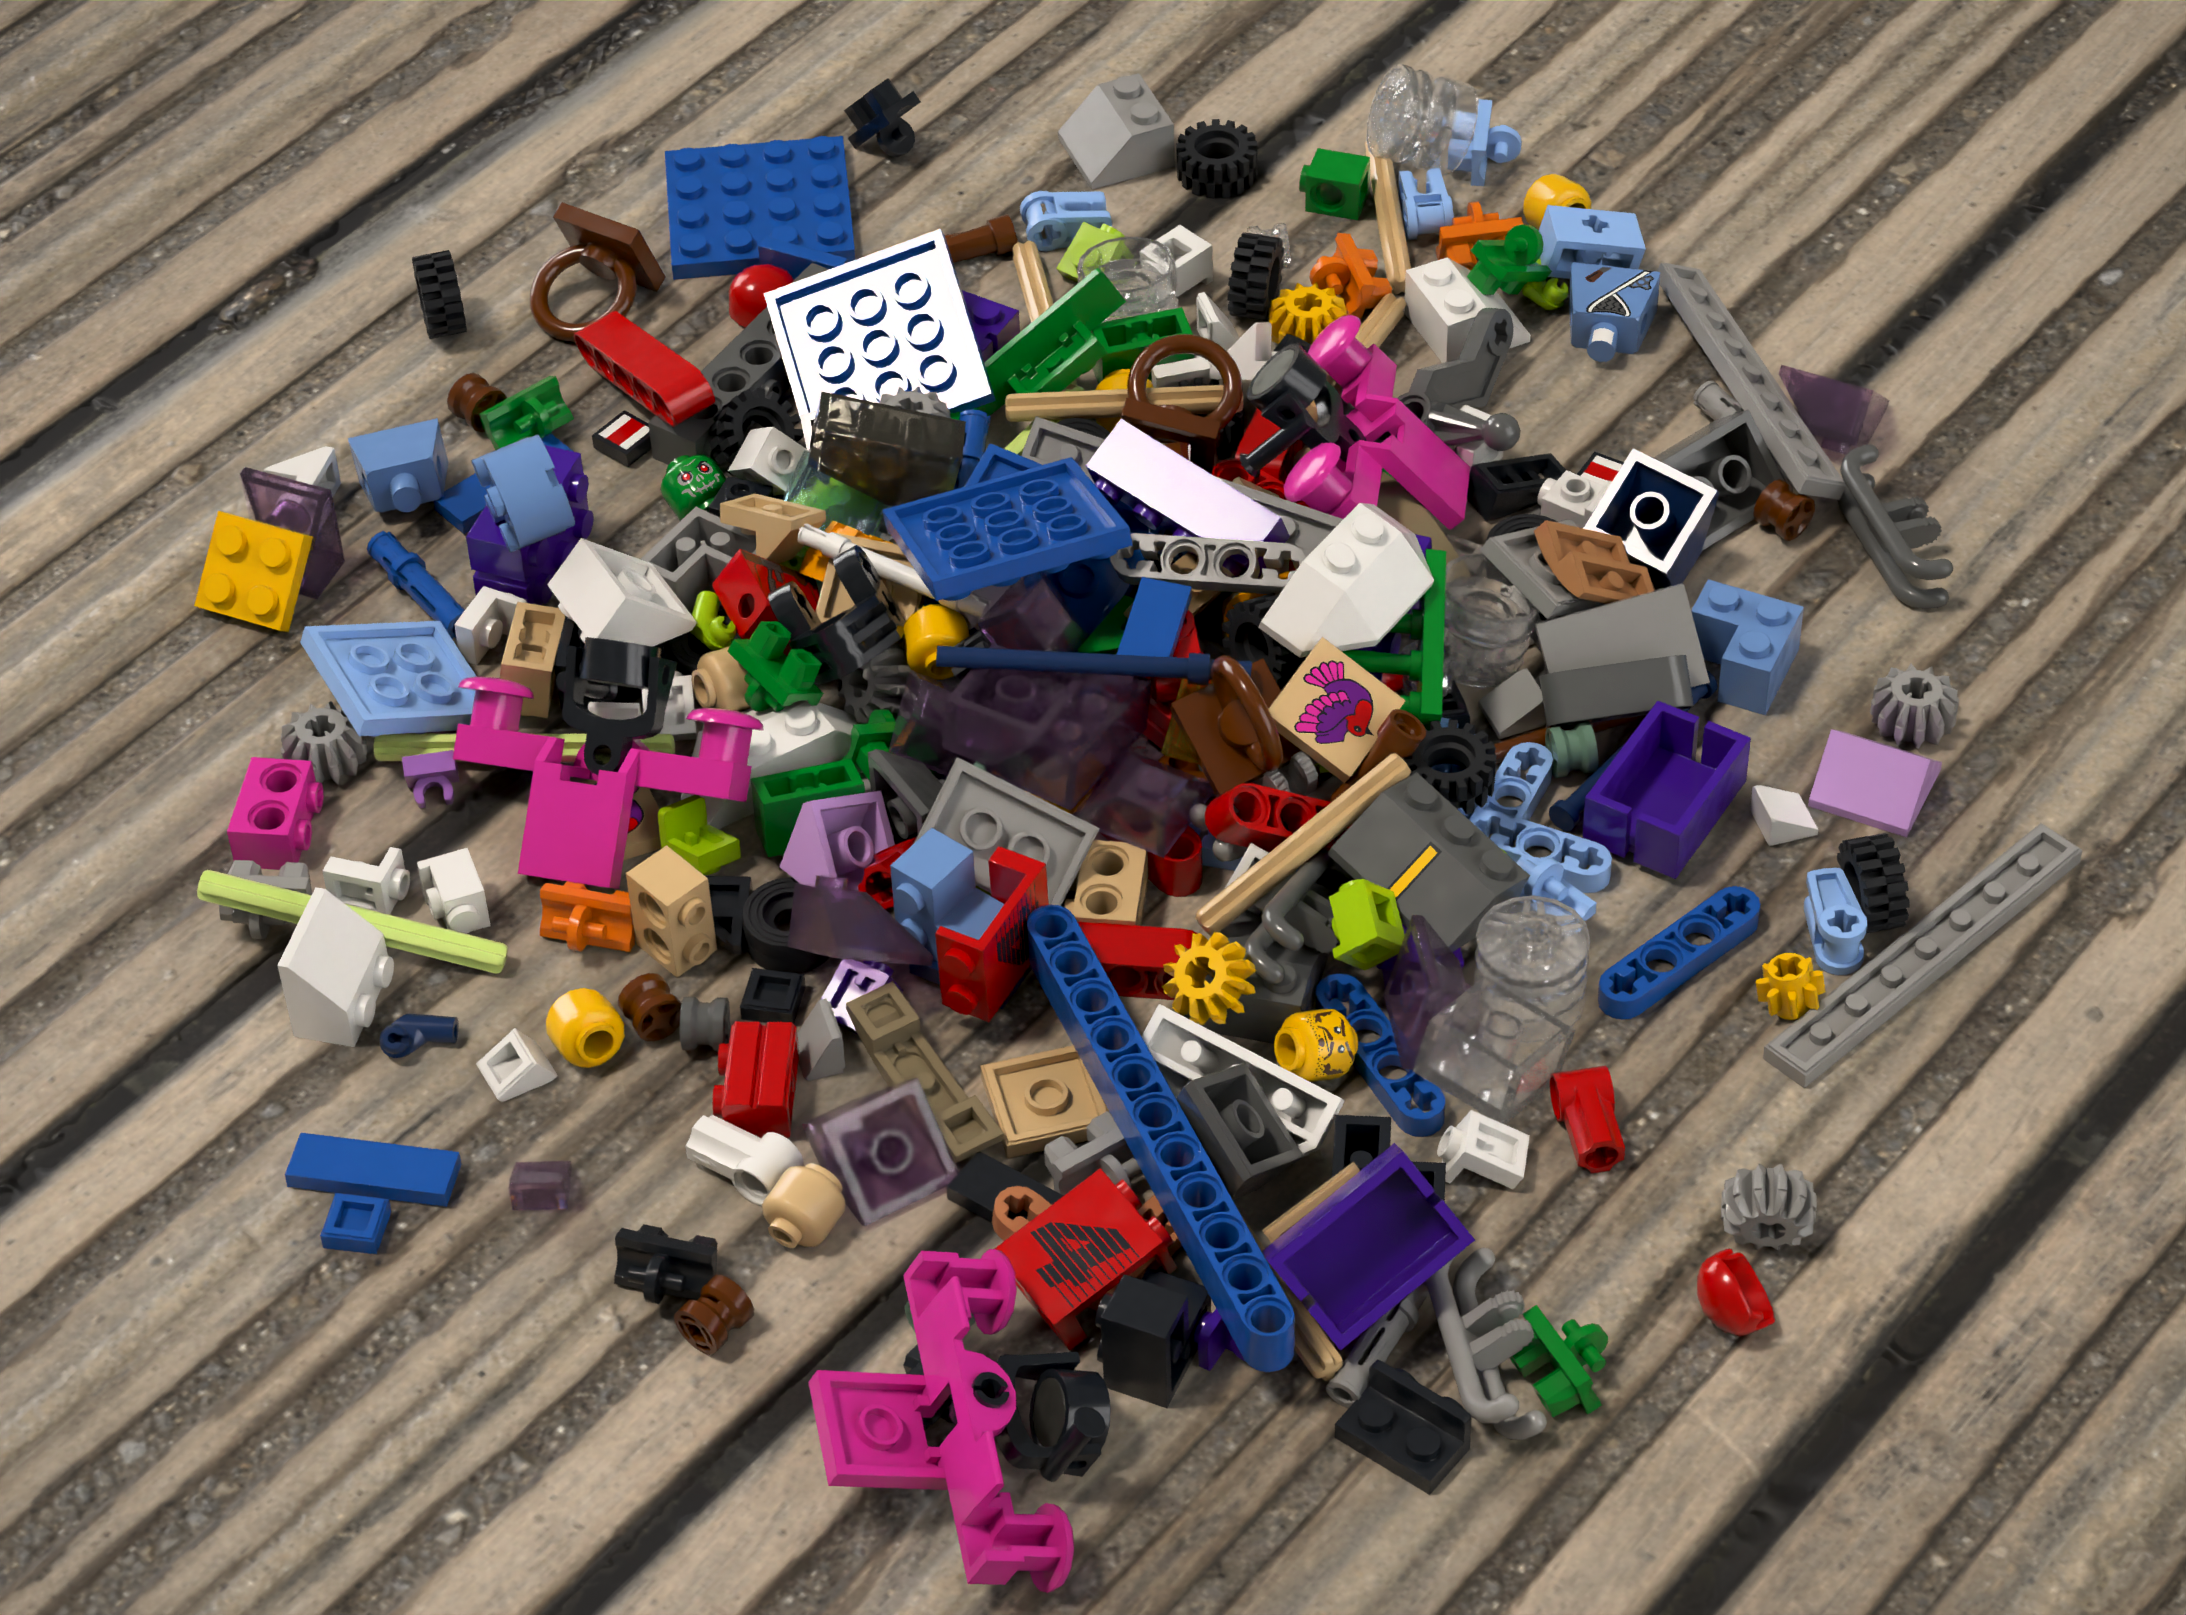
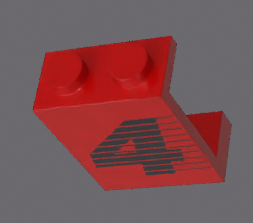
M1000 846L997 847L989 858L988 865L991 897L1002 902L1004 906L981 938L977 940L943 926H940L935 933L942 1005L950 1007L959 1014L971 1015L986 1022L991 1021L1030 965L1027 939L1028 916L1035 909L1049 905L1046 863Z
M1101 1168L994 1248L1002 1251L1010 1259L1015 1271L1017 1288L1069 1351L1087 1338L1075 1316L1116 1286L1124 1274L1129 1276L1152 1257L1156 1259L1167 1274H1171L1177 1269L1167 1249L1174 1244V1241L1164 1226L1155 1216L1145 1221L1137 1211L1143 1205L1129 1185L1123 1179L1114 1184Z

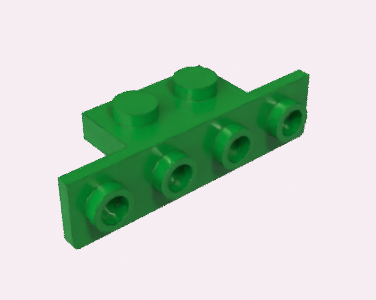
M1096 268L984 362L996 401L978 407L980 411L987 413V416H991L1005 404L1008 394L1061 392L1080 375L1089 372L1096 365L1097 361L1108 353L1091 331L1121 307L1126 300L1101 269Z

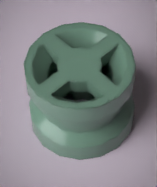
M1589 722L1577 723L1573 729L1565 731L1560 727L1546 729L1545 746L1553 757L1552 775L1554 778L1566 777L1572 770L1579 769L1583 773H1592L1598 769L1597 743L1593 728Z

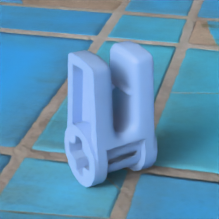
M1430 168L1427 171L1426 194L1417 191V179L1413 177L1411 171H1399L1398 192L1406 240L1417 239L1419 234L1439 233L1440 227L1451 226L1452 218H1454L1451 197L1447 194L1440 168Z
M1038 191L1026 196L1020 205L1022 220L1027 225V240L1034 242L1037 245L1038 251L1047 252L1069 247L1083 222L1099 229L1102 224L1112 227L1110 213L1106 211V198L1101 191ZM1042 203L1046 207V211L1044 214L1041 207ZM1043 228L1045 230L1046 239L1042 238L1041 232L1043 231Z
M1823 868L1807 872L1806 884L1809 896L1804 900L1803 909L1815 960L1818 966L1827 973L1834 975L1854 973L1863 963L1864 949L1860 941L1867 932V917L1863 913L1841 868Z

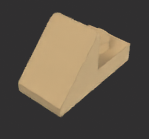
M751 494L720 503V523L740 527L742 534L756 535V555L777 564L791 560L804 547V544H799L797 540L798 533L801 527H804V524L808 523L819 529L826 521L825 510L759 494Z

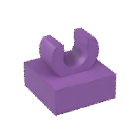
M453 750L402 757L404 777L408 788H414L413 794L419 808H426L425 792L434 786L440 787L444 791L443 796L446 805L453 803L454 790L451 783L459 782L457 761L453 759Z

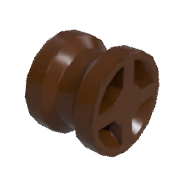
M470 373L462 376L454 383L448 393L447 405L452 414L458 418L465 419L467 424L475 431L485 432L480 421V413L506 400L507 396L500 389L489 386L486 379L479 374Z
M1778 479L1770 483L1760 494L1754 507L1753 517L1755 521L1763 526H1774L1777 535L1790 541L1801 535L1809 525L1815 512V502L1805 494L1796 495L1793 493V488L1790 484Z
M655 973L640 975L631 980L622 989L618 997V1006L623 1015L633 1021L634 1030L641 1039L653 1042L671 1035L680 1026L682 1003L678 997L670 994V988L662 976Z

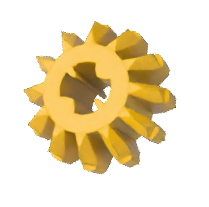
M1317 282L1311 287H1303L1300 283H1297L1294 290L1281 289L1279 297L1271 300V307L1269 308L1272 342L1279 344L1286 334H1290L1312 345L1317 336L1330 323L1341 316L1347 315L1344 299L1335 295L1334 288L1319 289Z
M1214 932L1209 940L1201 933H1193L1191 949H1187L1181 944L1174 945L1175 952L1180 958L1177 963L1163 964L1164 971L1174 978L1164 984L1162 988L1166 995L1175 998L1172 1008L1182 1016L1189 1014L1190 1020L1199 1025H1205L1209 1018L1219 1025L1226 1024L1228 1008H1231L1236 1013H1245L1243 1004L1238 1000L1242 994L1250 995L1256 993L1255 987L1245 981V979L1256 972V969L1252 962L1244 959L1247 952L1240 943H1229L1228 937L1224 934ZM1208 974L1214 977L1211 983L1205 980Z

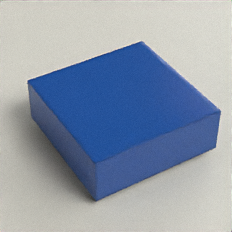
M335 1193L320 1235L323 1248L377 1254L392 1212L389 1199Z

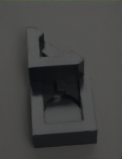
M706 876L709 882L716 943L733 954H742L745 944L742 911L747 898L753 891L751 877Z

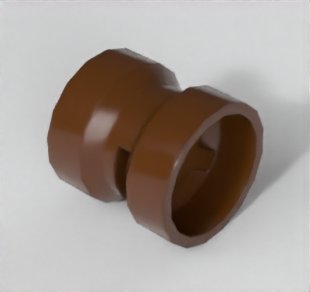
M715 1275L701 1288V1297L698 1300H689L674 1314V1321L682 1336L694 1348L707 1355H713L728 1341V1332L731 1329H740L754 1316V1307L748 1295L737 1283L723 1275Z

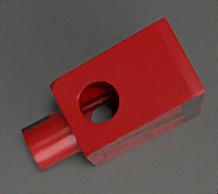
M742 549L736 552L712 583L715 593L728 617L735 624L736 631L742 639H750L761 621L779 622L770 606L768 593L790 581L795 582L808 599L814 611H816L819 600L818 587L814 578ZM787 643L783 651L786 656H788L792 649L789 643Z

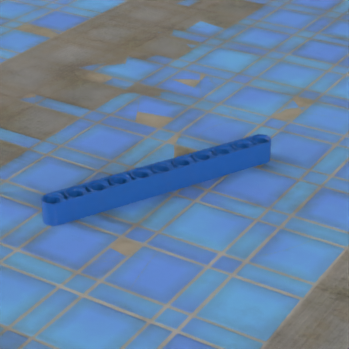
M1045 905L1035 909L1028 916L1027 920L1030 966L1244 1360L1250 1367L1263 1372H1274L1285 1368L1294 1356L1295 1314L1292 1305L1074 915L1068 909L1059 905Z

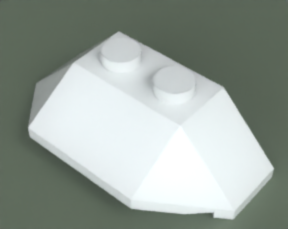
M1359 503L1302 561L1260 622L1258 628L1299 658L1307 657L1322 637L1340 651L1376 646L1429 590L1434 582L1416 535L1374 504Z
M804 700L795 702L790 706H785L780 712H776L772 707L760 712L754 711L752 708L743 711L742 713L760 720L764 731L752 730L747 762L748 766H752L747 801L740 802L701 796L705 799L707 823L717 829H721L754 813L751 778L842 760L850 750L853 725L864 723H857L855 716L846 711L820 702L817 706H811ZM703 730L698 733L692 757L699 758ZM682 793L681 800L692 796V794Z
M1158 1004L1141 1036L1175 1098H1177L1182 1088L1194 1079L1246 1063L1303 1156H1307L1320 1149L1335 1121V1115H1338L1345 1102L1342 1098L1161 1004Z

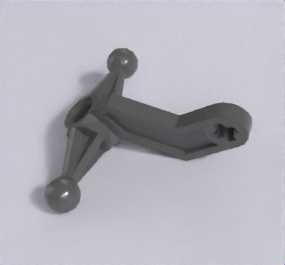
M1483 308L1474 319L1459 359L1417 369L1409 392L1398 397L1447 446L1484 440L1488 447L1496 451H1506L1519 441L1521 430L1518 421L1511 415L1497 413L1485 421L1460 410L1464 405L1476 409L1486 406L1513 338L1514 327L1512 317L1505 309ZM1342 399L1343 414L1346 416L1355 407L1350 403L1347 404ZM1387 431L1379 438L1385 440L1391 434Z

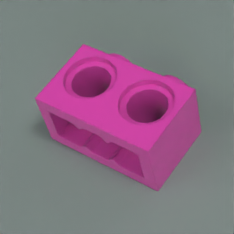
M251 757L227 829L234 861H254L261 866V869L280 870L281 866L285 865L286 862H299L302 850L307 851L310 847L312 817L314 813L321 812L324 799L323 785L321 782H316L312 761Z

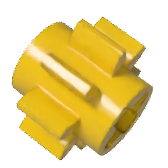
M1783 953L1774 957L1769 964L1764 963L1762 965L1764 978L1756 980L1758 1001L1768 1003L1769 1015L1773 1016L1776 1014L1783 1019L1796 1020L1810 1009L1817 1010L1819 1008L1818 995L1826 992L1823 971L1813 970L1812 958L1808 957L1805 959L1796 953Z

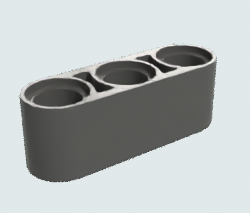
M1686 655L1565 670L1539 676L1547 728L1573 726L1583 722L1595 723L1645 716L1657 701L1681 710L1694 707Z

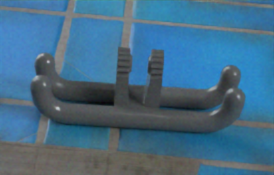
M1866 444L1852 449L1843 458L1840 468L1842 478L1847 487L1837 502L1844 517L1893 594L1901 602L1921 609L1939 608L1946 605L1949 600V594L1944 588H1917L1909 582L1904 574L1905 572L1915 578L1924 580L1943 579L1951 575L1953 565L1948 559L1925 560L1917 557L1911 550L1937 540L1940 532H1942L1941 525L1935 517H1926L1928 516L1929 507L1922 497L1904 498L1882 504L1873 491L1875 486L1874 477L1869 473H1862L1860 470L1862 466L1877 460L1879 456L1877 447L1872 444Z
M1320 850L1298 869L1265 906L1261 925L1246 940L1244 946L1247 952L1245 960L1252 962L1255 965V973L1268 983L1278 984L1283 981L1285 976L1284 968L1265 952L1274 941L1291 951L1298 950L1305 944L1311 949L1315 948L1316 952L1320 951L1322 954L1324 952L1329 954L1333 948L1340 945V941L1335 936L1332 928V918L1334 916L1329 896L1337 893V891L1315 882L1325 871L1336 872L1349 880L1355 879L1328 855L1330 850Z

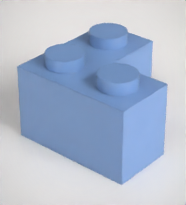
M1707 580L1691 612L1704 660L1721 664L1718 702L1766 716L1799 651L1803 606L1713 580Z
M934 828L928 830L890 865L896 937L909 949L919 950L938 961L935 933L940 926L979 940L1004 906L1002 902L976 888L973 851Z

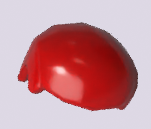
M761 264L747 267L738 273L729 288V314L731 319L739 325L747 327L767 307L764 293L789 285L794 281L789 272L772 264Z
M1729 1248L1715 1253L1701 1264L1697 1276V1296L1704 1315L1720 1330L1735 1336H1744L1772 1325L1776 1319L1767 1294L1749 1261L1740 1252L1732 1254L1733 1251Z

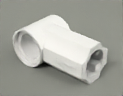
M703 1115L695 1123L685 1146L688 1159L731 1179L733 1185L742 1196L759 1206H762L763 1201L782 1174L789 1167L803 1166L804 1161L798 1148L786 1137L774 1132H768L760 1138L714 1115L710 1117Z

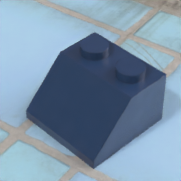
M1633 448L1584 529L1621 537L1629 563L1647 567L1651 582L1663 588L1674 586L1684 582L1702 552L1719 492Z

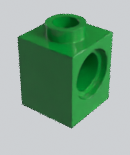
M1317 148L1311 164L1304 165L1300 175L1299 191L1305 192V211L1358 220L1370 193V157Z

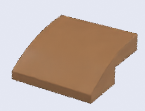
M1545 520L1534 530L1539 548L1551 571L1560 583L1576 597L1608 604L1654 591L1647 567L1629 563L1621 537Z

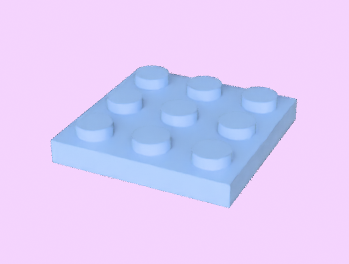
M441 621L305 626L300 643L359 736L376 737L389 734H424L427 732L457 731L458 724L470 725L475 691L458 688V685L464 678L477 676Z

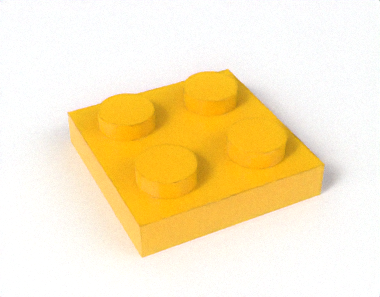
M218 511L194 606L275 630L289 632L313 536Z

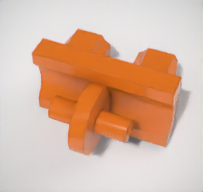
M1478 201L1469 202L1467 205V216L1452 218L1451 226L1440 227L1439 245L1436 246L1437 260L1448 257L1467 269L1472 270L1477 264V257L1470 250L1478 240H1505L1510 229L1517 225H1523L1522 217L1499 220L1498 212L1483 214Z
M1337 233L1335 238L1337 244L1336 252L1332 257H1320L1310 271L1309 278L1311 284L1313 285L1317 282L1321 290L1334 288L1335 295L1344 299L1347 315H1354L1360 318L1361 321L1365 309H1374L1386 294L1392 293V287L1387 278L1374 277L1378 268V259L1373 250L1359 249L1356 247L1350 234Z
M569 881L563 886L545 883L540 889V899L542 902L540 936L567 941L568 949L580 952L585 949L586 945L630 952L634 947L635 932L629 892L616 890L613 894L588 890L584 884Z

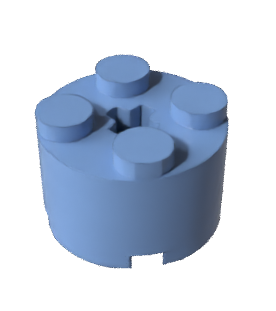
M539 435L527 437L471 460L481 486L486 487L490 485V488L486 489L487 495H484V499L494 522L498 523L505 520V523L499 525V529L510 553L566 531L567 528L575 525L562 483L559 484L553 471L555 468Z

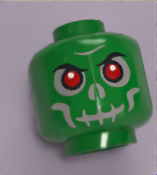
M683 455L668 465L660 490L664 500L679 521H681L695 507L709 512L710 504L727 478L710 457L705 455Z

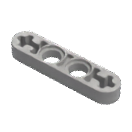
M1133 533L1131 534L1133 546L1119 549L1115 555L1111 556V563L1118 577L1131 585H1139L1141 578L1145 577L1191 586L1192 589L1256 594L1275 593L1277 595L1282 592L1296 571H1290L1288 579H1280L1277 570L1262 568L1263 578L1258 579L1260 573L1258 557H1263L1267 568H1281L1284 565V560L1290 559L1294 567L1298 569L1306 556L1296 545L1288 543ZM1140 549L1145 559L1159 560L1158 550H1163L1160 556L1162 571L1157 572L1158 569L1154 561L1145 560L1138 561L1136 569H1130L1123 558L1132 557L1134 550ZM1183 551H1191L1199 556L1197 567L1188 574H1178L1171 569L1173 558ZM1240 554L1249 559L1248 570L1240 577L1231 578L1222 573V564L1229 556Z

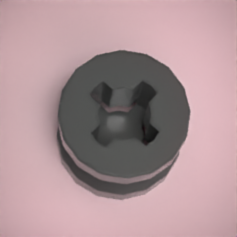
M683 997L680 1013V1042L682 1050H695L699 1045H710L714 1051H718L720 1043H729L730 1005L728 998L717 997L711 1003L700 1002L696 997Z

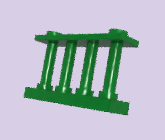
M1426 549L1424 557L1434 582L1429 590L1419 599V609H1412L1411 614L1406 613L1389 631V633L1409 634V640H1418V650H1410V655L1364 650H1346L1342 652L1368 672L1408 675V681H1417L1416 692L1409 691L1408 696L1399 695L1405 700L1400 709L1413 714L1421 721L1427 731H1430V722L1437 720L1441 722L1446 551Z

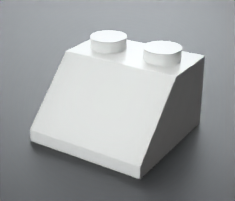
M1448 257L1408 269L1405 275V302L1407 305L1405 307V315L1439 360L1445 363L1459 359L1474 319L1483 308L1505 309L1510 313L1514 327L1510 348L1530 342V333L1497 291L1494 295L1482 294L1467 277L1471 270Z
M583 538L579 540L547 584L560 601L558 605L559 610L566 617L574 621L582 631L580 637L584 643L586 637L653 647L692 631L697 624L696 620L653 564Z
M315 887L277 965L294 1037L355 1047L363 1027L371 1025L375 1015L376 999L381 989L389 986L394 971V961L392 957L388 956L384 934L323 888Z

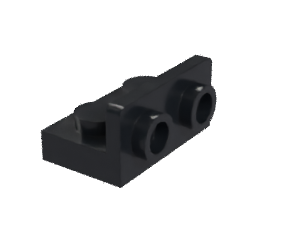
M1377 1359L1369 1368V1386L1361 1394L1360 1399L1356 1400L1335 1423V1438L1430 1495L1470 1450L1472 1417L1456 1400L1438 1395L1418 1383L1407 1371L1400 1368L1394 1369Z

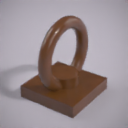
M561 202L553 218L570 247L556 253L540 268L531 285L529 300L533 318L542 330L556 339L575 342L574 334L612 311H617L626 317L634 303L637 285L657 292L666 276L638 229ZM580 263L590 272L607 280H615L617 277L618 291L616 298L609 309L596 319L585 323H567L556 318L549 308L548 294L552 283L564 270L575 264Z
M1177 334L1159 339L1139 354L1130 369L1127 380L1128 398H1126L1121 419L1160 443H1188L1191 445L1190 461L1212 474V470L1218 460L1220 430L1232 420L1241 403L1243 384L1239 368L1232 356L1223 347L1207 338L1191 334ZM1183 353L1194 354L1208 360L1217 368L1223 380V396L1218 407L1208 416L1200 417L1179 406H1157L1151 404L1147 396L1146 384L1150 371L1158 362L1171 355Z
M1219 656L1212 664L1211 675L1213 683L1170 705L1169 709L1216 797L1242 783H1252L1262 778L1266 772L1276 771L1290 764L1291 757L1301 751V749L1278 733L1268 710L1281 690L1263 658L1252 663L1250 677L1237 660L1230 656Z

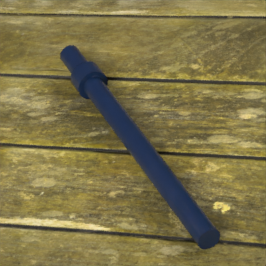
M937 646L936 667L1188 679L1187 684L1209 685V680H1212L1211 669L1215 659H1210V654L1189 653V658ZM1238 661L1251 677L1252 661Z

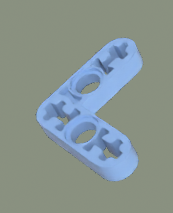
M1533 742L1520 743L1513 746L1495 774L1492 797L1488 796L1487 803L1482 808L1477 805L1469 820L1487 837L1493 834L1489 839L1499 848L1503 849L1513 861L1517 862L1521 856L1527 853L1525 850L1529 847L1544 846L1550 849L1552 853L1546 857L1534 858L1539 862L1547 858L1556 860L1563 866L1564 873L1562 878L1582 893H1595L1604 889L1609 884L1612 866L1610 851L1605 846L1529 821L1551 783L1553 768L1551 752L1545 746ZM1531 766L1526 774V780L1520 778L1521 770H1526ZM1503 796H1515L1521 799L1523 803L1517 807H1505L1500 805L1497 800ZM1514 840H1516V845H1515V847H1513V841H1514ZM1562 856H1565L1564 863H1561Z

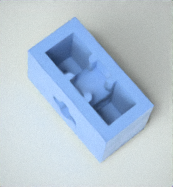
M1547 205L1539 228L1544 243L1543 252L1540 256L1541 265L1548 266L1552 271L1548 277L1570 279L1572 262L1639 269L1646 250L1635 213Z

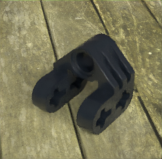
M858 545L833 557L835 570L855 604L852 608L821 623L808 599L795 582L790 581L768 593L769 603L777 620L791 633V638L788 642L792 649H804L812 653L822 663L814 681L815 685L839 679L854 672L900 640L904 634L905 622L899 608L870 559Z

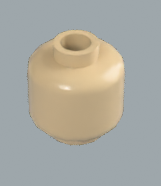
M729 647L702 655L697 664V670L692 672L691 681L694 694L703 708L733 711L751 708L745 701V693L749 685L744 678L748 671L727 652Z
M813 1163L806 1166L789 1167L782 1174L762 1204L763 1216L770 1225L768 1232L773 1239L788 1248H795L797 1245L804 1247L820 1245L845 1211V1199L841 1193L843 1189L839 1179L826 1168Z

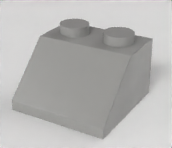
M1139 73L1122 76L1116 80L1098 84L1058 131L1059 141L1091 190L1175 167L1174 123Z

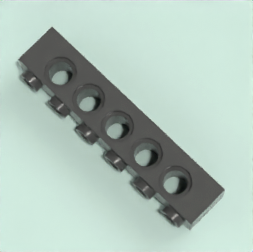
M811 263L792 283L829 269ZM768 307L701 371L715 396L714 404L675 427L668 425L658 416H655L648 422L653 459L669 465L673 460L683 455H705L717 463L715 457L721 453L720 448L711 450L709 443L716 437V435L709 434L710 426L716 422L713 420L715 414L731 399L745 390L750 389L752 393L757 388L765 389V397L774 391L780 394V399L791 387ZM745 420L743 422L742 430L744 435L750 431L755 421Z

